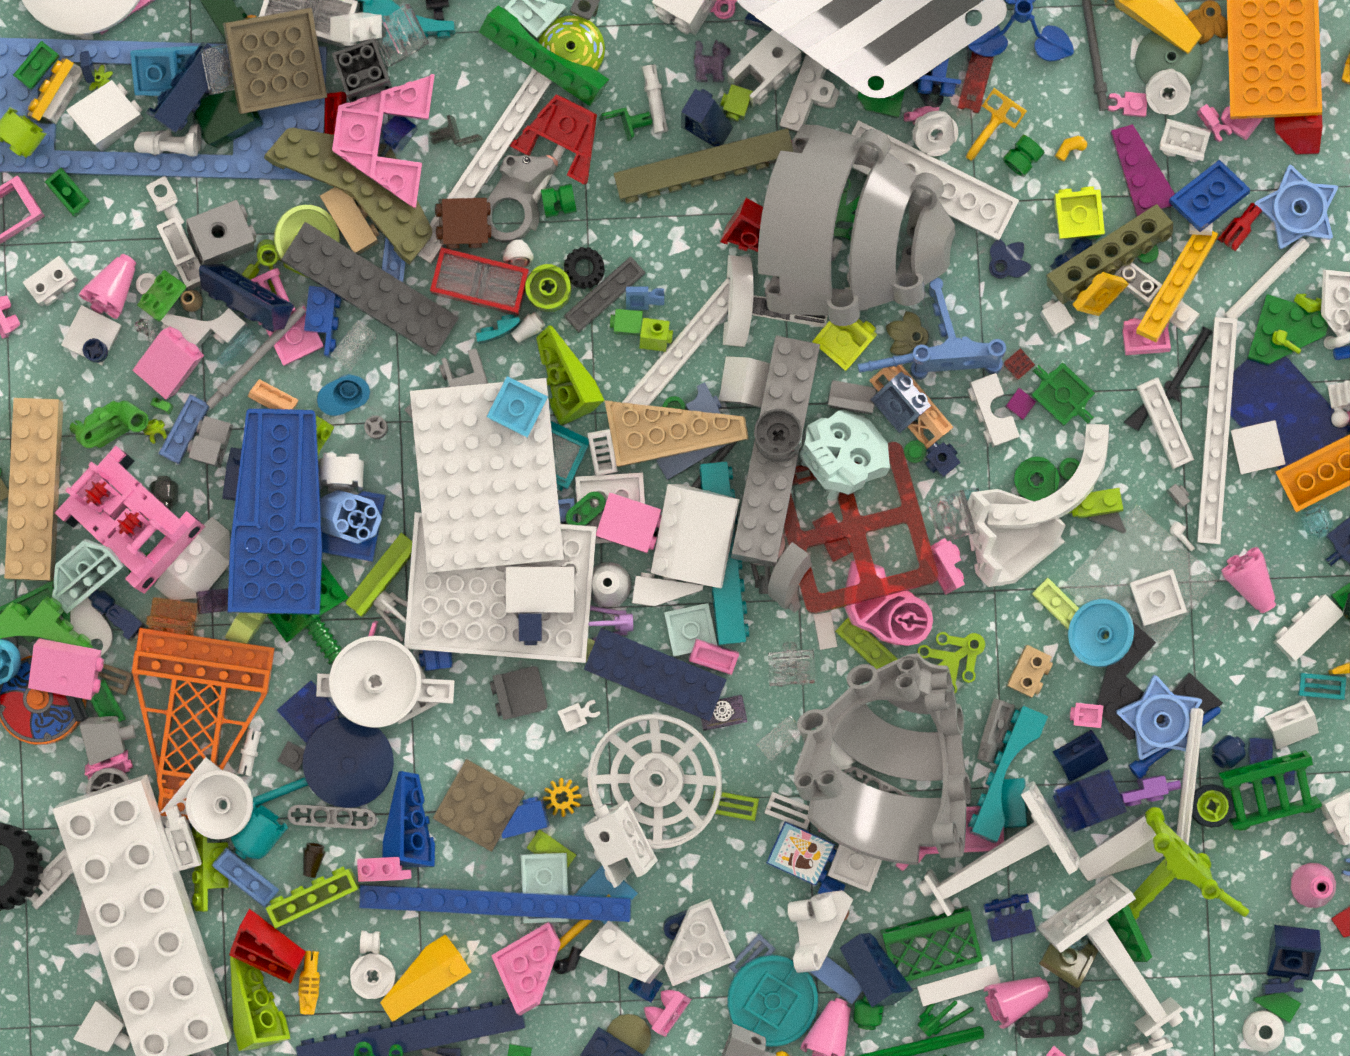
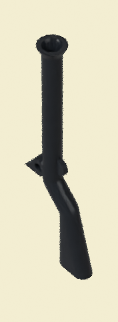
M1202 326L1200 335L1172 381L1165 383V388L1167 389L1165 394L1168 401L1173 398L1180 402L1178 387L1206 340L1213 334L1208 328ZM1144 403L1123 422L1138 432L1148 417Z

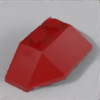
M1322 115L1274 117L1275 133L1296 155L1319 154L1323 128Z

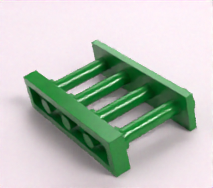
M1303 750L1218 773L1224 788L1231 790L1237 816L1229 819L1232 828L1243 831L1249 829L1252 825L1302 812L1312 813L1317 808L1322 807L1320 800L1316 796L1311 797L1305 771L1308 766L1313 765L1310 754ZM1294 770L1297 773L1302 800L1289 803L1283 775H1285V772ZM1272 776L1275 778L1280 805L1267 809L1261 781L1263 778ZM1247 782L1253 784L1258 811L1245 814L1239 788L1241 784Z

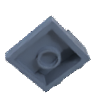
M902 371L870 399L899 433L931 406L927 396L919 392L913 385L912 378L904 375Z

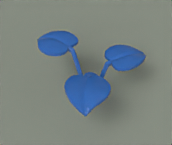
M1005 0L1010 5L1015 4L1011 19L1004 29L1000 31V27L997 25L968 45L972 52L980 56H997L1004 52L1008 46V40L1003 34L1007 32L1015 20L1020 23L1030 21L1035 35L1038 37L1035 41L1034 49L1041 59L1057 61L1072 56L1074 53L1070 38L1059 27L1048 25L1043 28L1042 34L1039 33L1034 20L1035 17L1031 15L1033 10L1032 3L1036 0Z

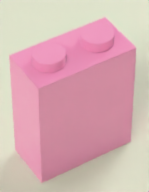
M170 326L159 333L132 371L167 400L178 392L204 355L195 344L188 342L179 330Z
M609 493L596 537L648 553L649 549H654L657 537L653 535L655 529L660 527L661 509Z

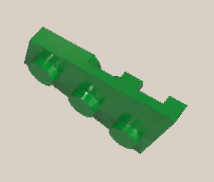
M1126 905L1107 919L1133 962H1147L1152 958L1129 905Z

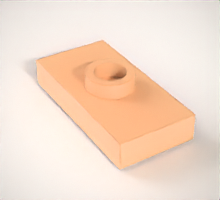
M260 379L248 394L249 398L269 409L294 410L298 403V399Z

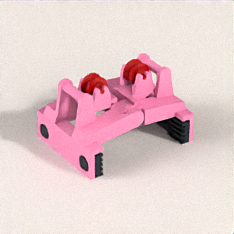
M115 446L99 465L90 462L88 464L89 468L71 488H66L65 491L70 496L55 514L73 528L80 523L102 545L111 548L119 560L132 571L125 580L135 589L145 594L205 526L187 511L180 519L127 471L134 460L126 452ZM156 530H159L166 536L146 556L140 548Z

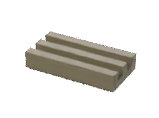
M103 664L104 669L127 676L126 680H122L102 672L98 673V676L124 685L123 689L109 685L112 691L127 695L133 674Z

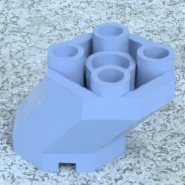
M336 490L320 498L323 533L356 544L376 536L382 517L373 500L341 490Z

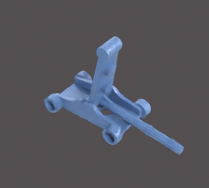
M936 278L929 284V295L934 298L935 303L932 304L935 317L939 316L941 323L938 324L941 337L945 338V342L933 347L918 345L914 348L913 353L875 361L870 360L857 364L859 373L912 363L910 373L913 378L918 380L924 379L928 372L985 368L988 373L997 374L1003 366L1001 358L1005 355L1006 345L1000 339L992 340L990 343H978L971 341L968 337L956 338L942 293L943 281L940 278Z

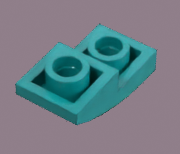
M514 314L501 316L502 320L497 321L498 330H494V327L481 328V332L476 333L478 344L494 341L509 334L521 323L520 318H515Z
M1024 778L1003 780L1002 808L1006 820L1005 828L1027 827V804L1021 796L1026 786Z

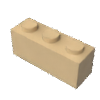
M335 187L320 195L353 252L359 255L379 243L376 237L380 234L374 224L368 225L365 220L368 214L360 205H356L352 197Z

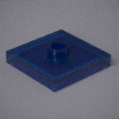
M312 680L306 683L277 709L306 744L311 735L321 725L336 719L341 714L327 697H316L317 686Z

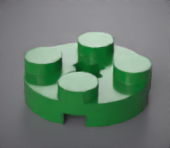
M1043 457L1028 458L1020 463L1014 473V486L1017 493L1030 501L1035 502L1055 493L1059 486L1060 477L1058 470L1048 459ZM1035 473H1038L1039 477L1043 478V482H1039L1038 486H1035L1034 482L1030 481V477H1034Z

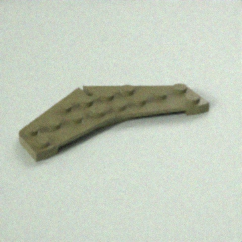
M288 128L265 154L264 159L276 167L291 169L344 191L360 204L394 246L393 250L397 255L410 265L429 242L433 233L418 200L416 209L411 207L332 152L334 135L298 128ZM379 143L378 157L385 151L387 145ZM392 148L384 156L385 158L397 159Z

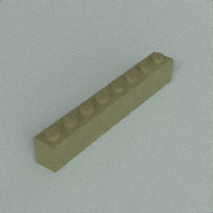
M787 128L615 172L614 177L620 201L631 204L638 202L639 198L647 196L648 199L660 196V192L669 190V193L683 190L682 186L691 184V187H698L704 185L706 180L713 179V182L726 179L725 175L734 173L735 176L747 174L749 169L756 168L757 171L770 167L769 164L776 163L780 151L793 152L792 141Z

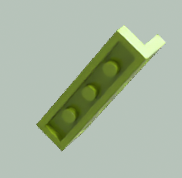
M400 533L345 604L358 615L364 617L373 606L376 598L385 591L411 558L412 540L403 533Z

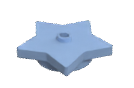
M1292 165L1286 168L1278 190L1254 203L1274 223L1278 249L1280 250L1303 236L1325 240L1333 238L1327 209L1338 186L1311 183ZM1294 206H1299L1301 213H1297Z
M1153 675L1142 698L1116 710V713L1135 731L1137 756L1140 760H1143L1163 748L1186 752L1191 708H1199L1202 699L1174 695L1158 676ZM1159 715L1164 717L1161 723L1156 722Z

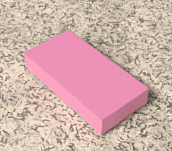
M696 639L689 662L732 675L739 652Z

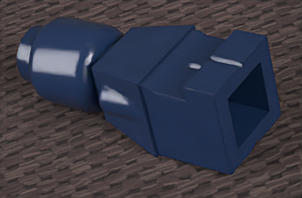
M96 589L88 598L91 601V606L101 615H106L114 626L123 630L124 633L122 635L130 641L139 633V628L145 626L131 611L115 604V599L106 591Z

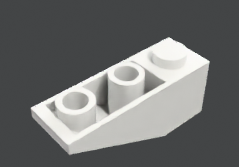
M641 572V576H636L632 604L655 607L703 591V585L687 581L685 583L676 582L677 579L664 576L663 580L655 579V574Z

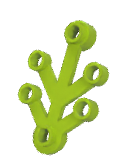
M940 632L936 635L935 640L938 645L951 644L962 647L956 652L931 649L927 645H922L917 649L919 654L921 648L925 647L928 649V655L922 656L923 659L930 657L943 660L937 665L948 666L954 686V693L957 692L956 679L959 661L966 655V670L962 673V679L964 682L970 683L976 678L974 672L976 657L985 649V640L977 633L968 634L965 638L949 636L945 632ZM940 635L947 637L945 643L939 642L938 637ZM972 640H976L978 642V647L976 649L970 647V642ZM968 671L973 674L971 680L965 679L964 675Z

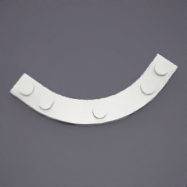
M1086 424L1085 446L1081 462L1074 475L1062 488L1046 498L1031 503L991 504L988 513V528L1020 529L1039 526L1040 523L1052 519L1056 520L1076 508L1091 493L1100 474L1103 472L1108 451L1109 425Z

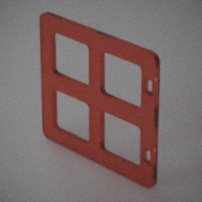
M888 443L889 463L901 500L900 507L861 516L854 492L849 495L840 492L837 499L843 520L839 523L803 531L800 528L793 498L790 493L784 524L788 545L793 542L807 552V549L813 546L848 539L860 578V583L857 585L819 593L812 568L810 567L799 583L804 604L809 613L817 614L930 585L937 581V566L903 448L899 443ZM800 465L795 468L792 486L817 480L808 467ZM809 470L810 476L797 478L796 473ZM903 523L907 524L919 568L885 578L877 577L866 534Z

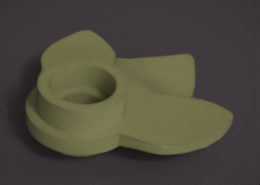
M906 311L903 321H893L886 325L887 333L895 340L890 348V352L893 354H909L916 346L928 343L929 334L927 330L921 326L920 318L912 312ZM920 333V339L915 341L914 335Z

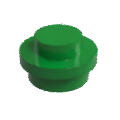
M910 441L904 448V456L911 463H919L926 456V447L920 441Z

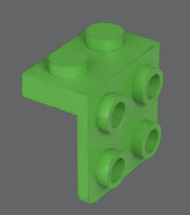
M163 270L155 278L149 290L142 295L137 306L159 322L184 292L186 285L166 270Z

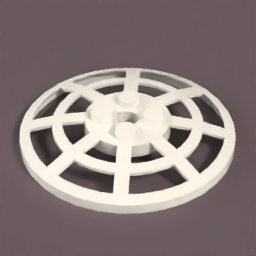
M638 715L617 724L597 744L588 768L589 795L594 809L603 805L598 793L597 784L611 783L613 795L617 803L620 804L625 800L620 792L618 783H630L631 790L635 796L628 803L637 821L654 826L653 840L647 839L652 849L671 848L693 839L712 820L722 794L721 768L709 742L691 725L668 715ZM649 720L651 733L636 736L627 743L616 735L620 730L631 724ZM659 720L677 724L688 730L693 736L685 744L674 736L660 733ZM651 740L652 752L643 756L632 748L642 741ZM661 740L671 742L681 749L673 757L661 752ZM610 741L620 750L613 760L611 773L597 775L600 756ZM699 742L704 745L711 757L715 776L703 775L700 762L692 751ZM626 754L635 764L630 774H618L620 762ZM687 755L694 765L696 775L684 774L679 764ZM652 774H659L662 777L663 782L661 785H656L652 782ZM684 784H697L695 795L689 804L680 793L683 790ZM703 785L716 786L712 806L702 820L694 808L701 798ZM673 801L682 810L681 813L675 816L663 818V806ZM641 802L654 807V818L643 816L634 809ZM687 816L696 826L682 836L662 840L663 826L677 823Z

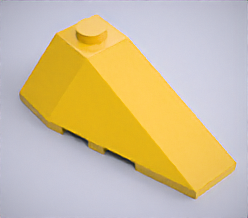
M445 934L422 950L380 1004L393 1022L471 973V970Z

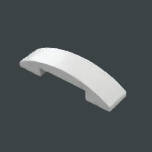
M728 255L727 278H730L728 322H724L723 345L745 347L753 309L754 284L752 262L750 257Z

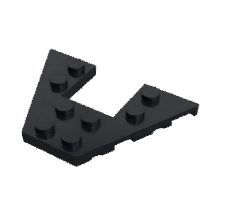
M1134 622L1132 644L1122 659L1106 666L1099 697L1096 701V705H1103L1102 717L1128 740L1136 738L1135 731L1116 713V710L1142 698L1144 692L1126 676L1156 643ZM1189 672L1171 691L1174 695L1202 699L1199 708L1203 711L1223 704ZM1159 715L1156 722L1161 723L1164 719L1163 715Z

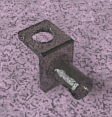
M447 115V127L429 131L430 137H433L430 138L433 145L452 139L454 145L461 147L483 140L479 134L460 139L456 120L452 115Z

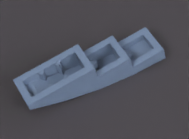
M728 444L664 457L656 461L666 479L669 480Z

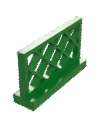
M968 906L954 909L950 916H947L944 912L939 916L933 915L880 930L887 955L896 968H898L901 962L911 967L908 975L903 976L906 981L983 961L971 911ZM968 923L970 932L965 939L955 934L960 925ZM943 930L950 934L944 945L933 940L938 931ZM921 936L928 940L922 951L911 946L916 937ZM953 936L963 941L958 952L947 947ZM899 942L906 946L900 957L891 952V944ZM931 942L941 947L936 958L925 953ZM966 944L975 948L977 956L967 959L961 953ZM909 948L919 953L914 965L903 959ZM945 950L955 955L953 961L946 965L939 961ZM923 956L933 961L928 970H922L917 967Z

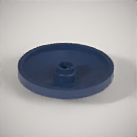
M346 717L332 719L321 725L311 735L304 749L303 771L309 787L320 799L333 806L354 808L370 803L385 790L393 773V752L384 733L379 728L355 724Z

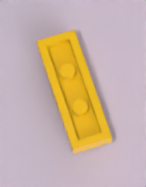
M62 58L61 61L57 60L51 69L53 74L49 80L45 79L39 89L41 94L38 99L34 98L28 106L30 112L27 116L35 121L41 119L72 68L73 62Z

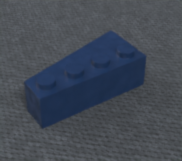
M202 42L184 64L186 70L178 72L171 80V89L162 91L157 98L158 105L154 109L149 107L145 113L166 129L175 133L177 130L181 131L187 124L188 120L186 118L190 112H195L200 106V98L204 93L208 94L213 88V80L217 75L221 76L227 68L226 62L229 59L208 43Z

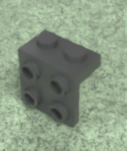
M536 666L492 676L493 681H490L492 694H497L499 703L495 704L498 717L502 716L503 720H508L547 709L548 705L539 669Z

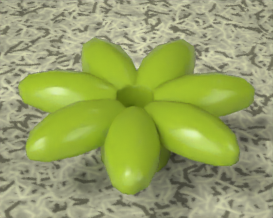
M103 64L100 65L98 72L95 69V82L91 83L90 91L94 90L97 86L99 89L110 82L108 78L113 75V72L108 71L104 73L105 67Z

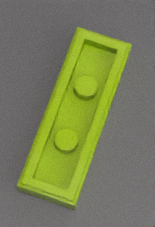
M849 617L835 631L871 666H874L876 670L897 660L872 634L852 625Z

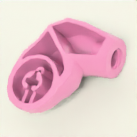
M851 561L844 592V608L851 624L871 632L883 642L894 645L909 646L919 644L926 639L933 624L932 611L927 603L902 586H890L882 566L863 561Z

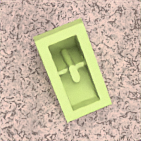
M239 613L225 638L229 641L249 644L268 617L267 614H263L260 620H257L246 613Z

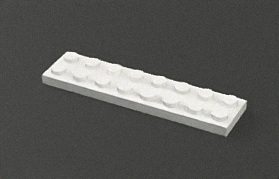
M858 120L851 135L861 137L866 130L875 128ZM887 135L891 142L890 154L916 175L927 172L936 175L942 181L944 192L939 201L949 217L995 240H1000L1019 202L1018 199ZM868 145L871 149L877 151L876 148H874L871 145ZM853 164L852 169L868 176L871 168L863 165ZM922 189L925 193L930 194L927 190Z

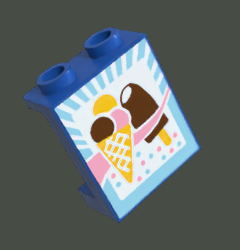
M785 821L766 863L816 886L818 882H823L827 874V870H824L827 861H833L837 850L833 849L835 844Z

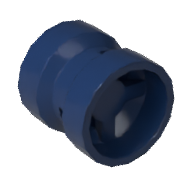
M95 338L87 340L82 349L83 355L93 363H100L106 360L109 352L106 344Z

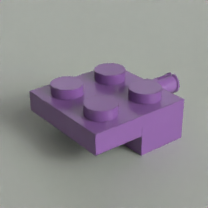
M1162 775L1137 780L1139 789L1117 793L1118 802L1125 803V806L1142 804L1141 799L1146 798L1150 802L1163 800V795L1169 794V791L1181 789L1180 780L1167 783L1165 776Z

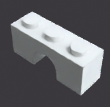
M994 373L970 382V388L967 389L971 402L975 401L978 407L975 413L979 423H984L986 430L983 431V435L987 444L991 443L993 448L1019 438L1020 435L1012 415L1006 418H998L991 412L990 405L992 400L1004 395L997 374Z

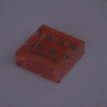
M1021 348L1003 363L1017 380L1035 366Z

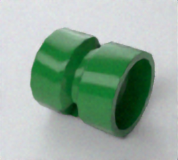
M1023 134L1014 144L1015 149H1010L1002 158L1004 163L1021 177H1025L1032 169V163H1037L1045 153L1034 140Z
M572 184L561 185L558 190H555L553 187L541 189L546 218L558 216L560 212L564 214L577 212Z

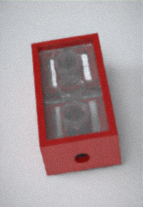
M441 247L430 292L433 295L519 316L526 290L525 284L530 271L526 268Z

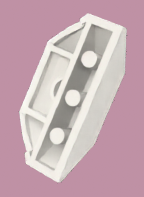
M213 517L204 524L205 528L166 569L154 587L171 601L203 598L228 568L230 560V531Z

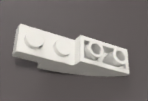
M1134 263L1122 266L1115 274V276L1122 277L1128 282L1129 285L1126 289L1148 308L1162 287L1160 282ZM1181 301L1169 322L1186 334L1200 315Z

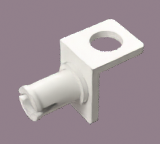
M163 176L146 185L156 205L157 212L163 211L168 220L177 216L180 223L183 224L185 221L175 205L178 202V198L167 178ZM159 184H163L167 188V194L164 197H158L154 193V188Z

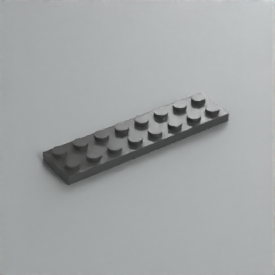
M304 222L281 259L288 266L433 356H436L459 318L307 222Z

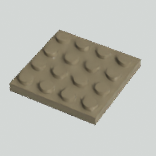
M312 8L223 23L240 114L327 98Z

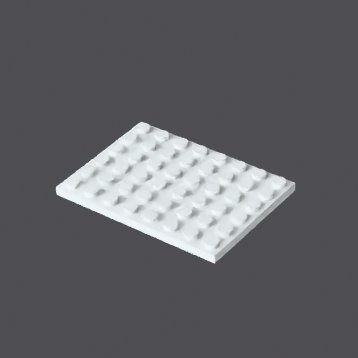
M546 378L518 381L548 396ZM504 382L410 391L427 573L564 560L548 398L527 438L487 418Z
M415 512L404 646L407 649L586 663L597 527L561 524L564 560L427 573L422 513ZM506 566L574 567V613L542 612V641H537V645H524V641H519V612H506Z

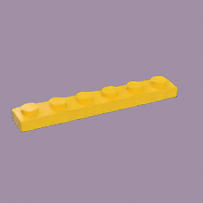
M1212 231V236L1192 234L1137 327V334L1157 343L1216 242L1218 233Z

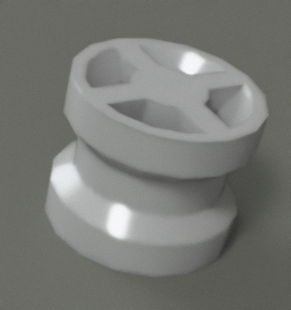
M371 416L365 421L364 429L371 438L381 439L387 434L388 425L382 417Z

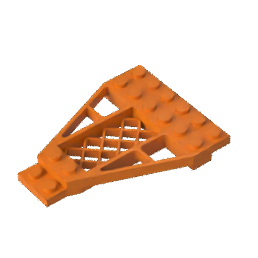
M139 628L132 674L160 792L158 808L160 812L192 774L191 772L178 770L188 764L194 772L196 769L190 761L198 755L205 759L206 756L203 752L212 745L211 761L217 765L222 725L224 723L242 725V729L221 765H217L222 770L225 768L269 692L275 652L274 647ZM140 675L172 680L167 710L146 707L139 678ZM179 680L186 681L178 687ZM191 682L208 685L198 692ZM188 684L195 695L185 702L178 690ZM214 685L221 686V694L217 691ZM211 687L218 698L208 705L200 694ZM229 688L261 693L246 722L226 719L224 717ZM177 695L182 705L174 710ZM198 697L205 708L194 714L188 703ZM219 701L218 714L216 716L210 707ZM185 706L192 717L182 724L174 713ZM208 710L214 721L204 727L197 716ZM148 711L166 715L161 756L157 754ZM174 718L179 727L171 732L172 721ZM194 719L202 730L191 737L184 726ZM216 723L213 739L207 729ZM182 729L189 740L178 746L171 735ZM204 732L211 743L201 750L194 741V738ZM169 741L176 748L170 754H168ZM191 741L198 753L188 760L181 748ZM178 751L185 762L175 769L168 758ZM166 763L168 764L170 769H165ZM183 803L177 804L180 812L185 809ZM166 812L161 813V816H167ZM181 814V817L185 816L189 820L187 815Z

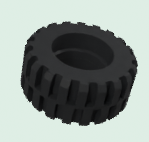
M0 823V845L7 847L11 852L14 867L9 880L0 887V911L14 909V905L20 906L26 902L24 898H31L35 893L32 890L33 887L39 886L41 882L38 879V875L43 873V867L39 866V861H42L43 857L42 853L37 852V849H39L37 842L31 840L32 836L28 832L22 831L19 827Z

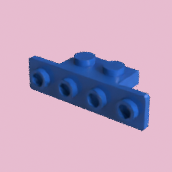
M309 286L304 331L325 333L324 356L331 358V352L335 353L336 339H333L334 330H338L339 317H336V308H340L341 298L324 287Z

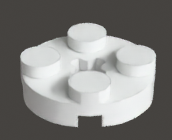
M1174 69L1162 70L1154 74L1146 84V99L1151 109L1156 113L1175 115L1184 110L1188 105L1191 87L1187 78ZM1165 88L1174 89L1172 97L1162 96Z
M944 111L928 112L918 117L915 121L913 129L914 143L922 152L929 156H940L947 153L951 149L950 146L958 138L956 122ZM935 129L940 130L936 138L931 135Z
M369 953L361 956L354 962L350 970L352 988L358 995L366 999H377L385 996L395 983L396 971L393 964L387 957L381 954ZM376 970L378 972V981L373 980L369 982L367 972Z

